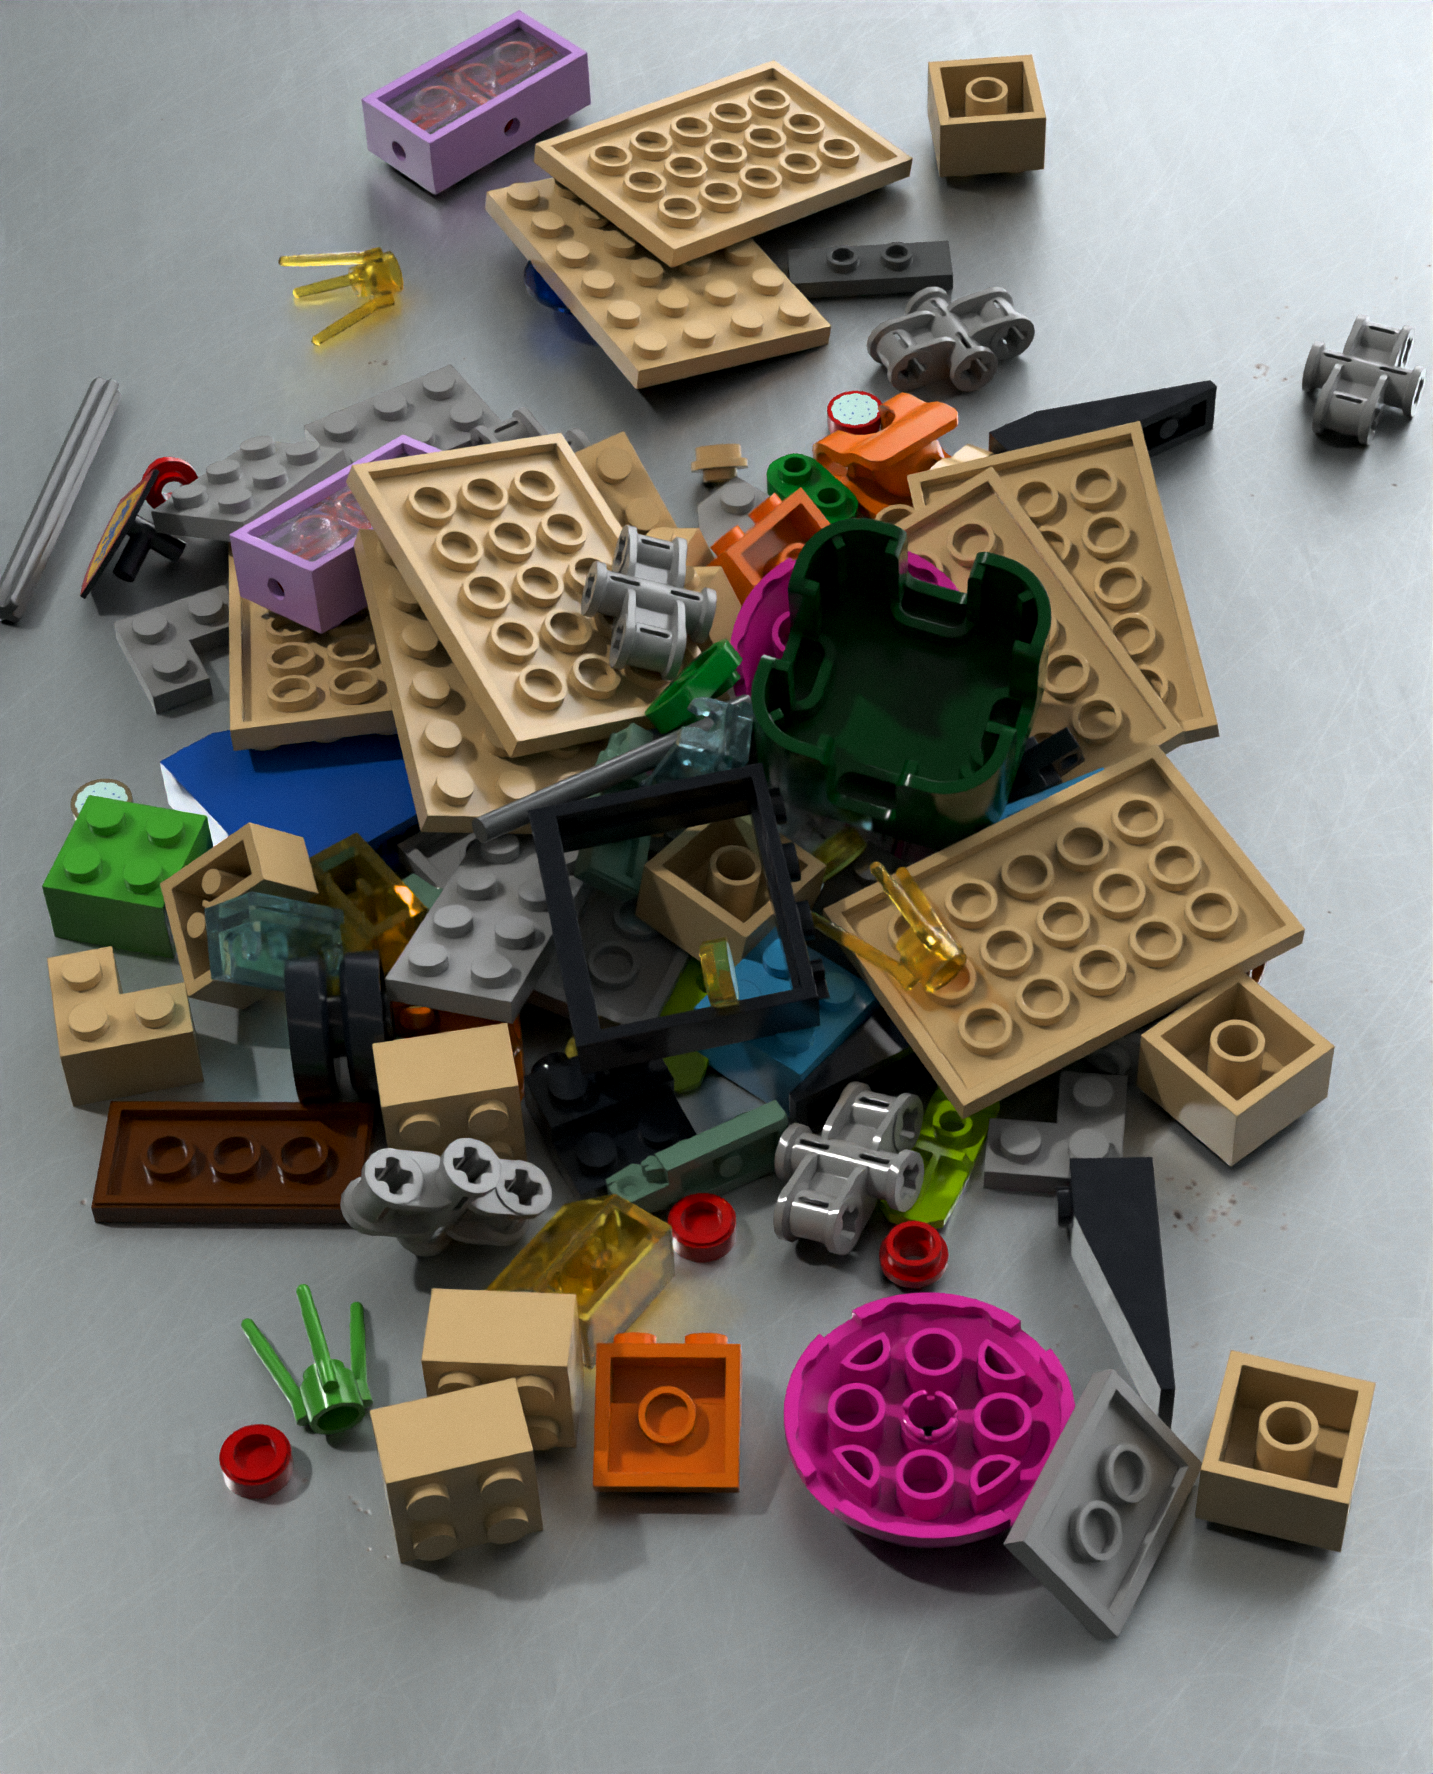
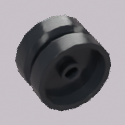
M380 949L346 952L339 966L340 994L333 995L329 967L321 955L287 958L284 969L286 1015L293 1076L299 1102L308 1103L334 1100L340 1088V1057H347L350 1082L359 1097L379 1095L372 1044L396 1040L393 1003L387 1000Z

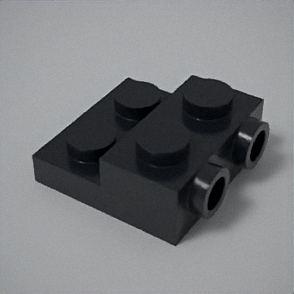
M554 1052L540 1058L533 1065L531 1074L524 1076L525 1106L580 1209L609 1198L606 1185L607 1178L632 1163L641 1165V1162L650 1155L655 1156V1153L667 1149L681 1140L697 1135L674 1095V1078L663 1058L582 1075L578 1055L568 1058L563 1052Z

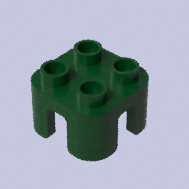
M851 518L837 521L822 528L803 546L790 577L788 601L791 628L783 656L779 659L763 654L752 682L751 702L758 763L763 764L768 787L770 789L779 787L784 802L795 808L923 847L945 849L997 823L1004 812L1046 686L1052 618L1048 594L1041 581L1031 570L1005 556L991 552L977 553L968 578L967 593L921 581L908 572V535L905 530L896 525L869 518Z

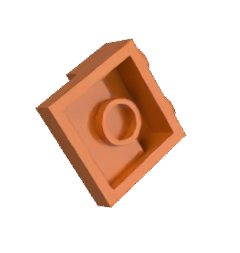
M801 487L783 501L776 493H773L748 514L754 523L751 528L744 533L736 525L710 546L717 557L705 567H722L741 606L753 588L767 573L790 557L792 561L796 560L806 542L819 530L830 525V522Z
M641 1332L619 1333L614 1335V1343H597L593 1458L594 1491L740 1493L743 1363L741 1344H728V1337L718 1333L688 1334L685 1336V1343H656L657 1337L655 1335Z

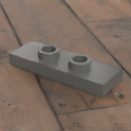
M948 241L891 242L888 244L861 246L837 245L825 248L787 250L789 280L806 298L910 293L934 286L942 288L944 291L953 290V270Z

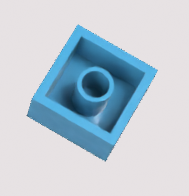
M776 926L734 967L739 999L734 989L730 971L694 1007V1010L791 990ZM807 945L810 961L822 959L830 995L829 999L819 1001L820 1026L778 1033L773 1036L697 1051L709 1059V1066L764 1102L769 1103L776 1099L789 1118V1093L880 1008L879 1001L865 981Z

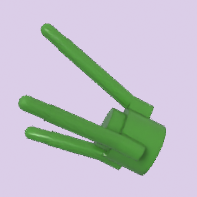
M300 1284L296 1288V1294L315 1363L304 1371V1381L300 1389L254 1321L249 1318L244 1319L241 1323V1328L291 1404L296 1424L298 1426L310 1424V1428L315 1433L322 1435L344 1432L361 1422L365 1416V1408L373 1404L367 1385L364 1308L360 1302H354L350 1306V1370L344 1367L342 1361L331 1359L310 1288L306 1284Z

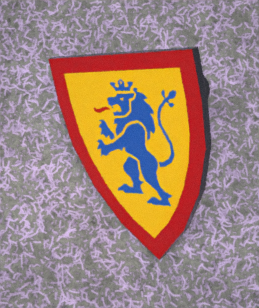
M157 469L150 472L119 501L90 561L82 583L80 597L85 599L126 535L130 538L113 569V574L123 581L134 582L150 549L174 563L181 557L187 543L172 534L156 533L154 524L138 515L160 472Z

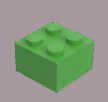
M88 795L42 885L54 936L174 959L177 951L160 883L213 848L207 816Z

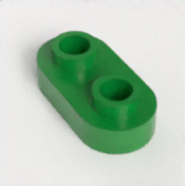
M792 453L776 459L769 465L767 469V494L769 496L776 493L783 501L801 487L830 524L844 519L858 518V501L856 496L814 458L799 453Z
M727 639L716 642L692 660L679 673L675 680L646 709L645 715L660 734H665L673 729L674 731L704 719L708 711L703 704L709 698L711 700L718 698L736 684L741 677L736 668L741 664L743 658Z

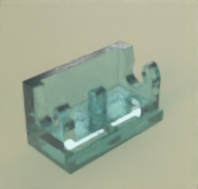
M708 697L692 700L687 710L697 716L705 715L710 717L714 724L708 732L696 727H681L677 733L675 743L649 778L643 779L640 782L638 788L745 766L749 761L753 723L752 703L742 701L738 706Z
M253 891L204 909L210 973L213 980L285 992V960L294 957L314 956L321 950L324 953L325 962L328 964L330 975L339 976V966L343 959L340 924L344 923L343 910Z

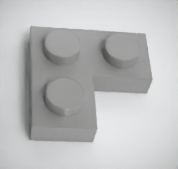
M225 585L113 622L117 640L156 714L213 695L210 678L197 655L229 645V592Z
M1061 1071L1057 1123L989 1118L983 1188L1055 1194L1056 1186H1068L1069 1158L1123 1157L1128 1076Z

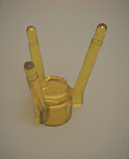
M381 247L360 252L297 254L281 256L278 259V263L282 267L356 264V266L349 268L346 275L293 289V296L301 298L351 286L358 299L366 297L369 300L311 338L314 346H319L330 338L337 336L375 311L394 306L393 294L400 293L403 290V277L395 255L391 251L382 252Z
M876 861L870 865L871 873L912 926L897 942L896 949L901 953L900 962L834 922L825 919L813 911L811 912L816 929L892 975L906 991L914 988L918 982L927 992L941 989L958 975L967 960L963 948L948 933L919 885L905 867H899L895 873L904 888L903 891L880 862Z

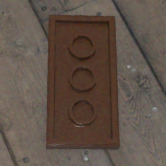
M110 1101L91 1206L95 1222L348 1223L343 1217L340 1207L341 1195L351 1181L361 1177L362 1167L370 1155L373 1154L377 1123L375 1102Z

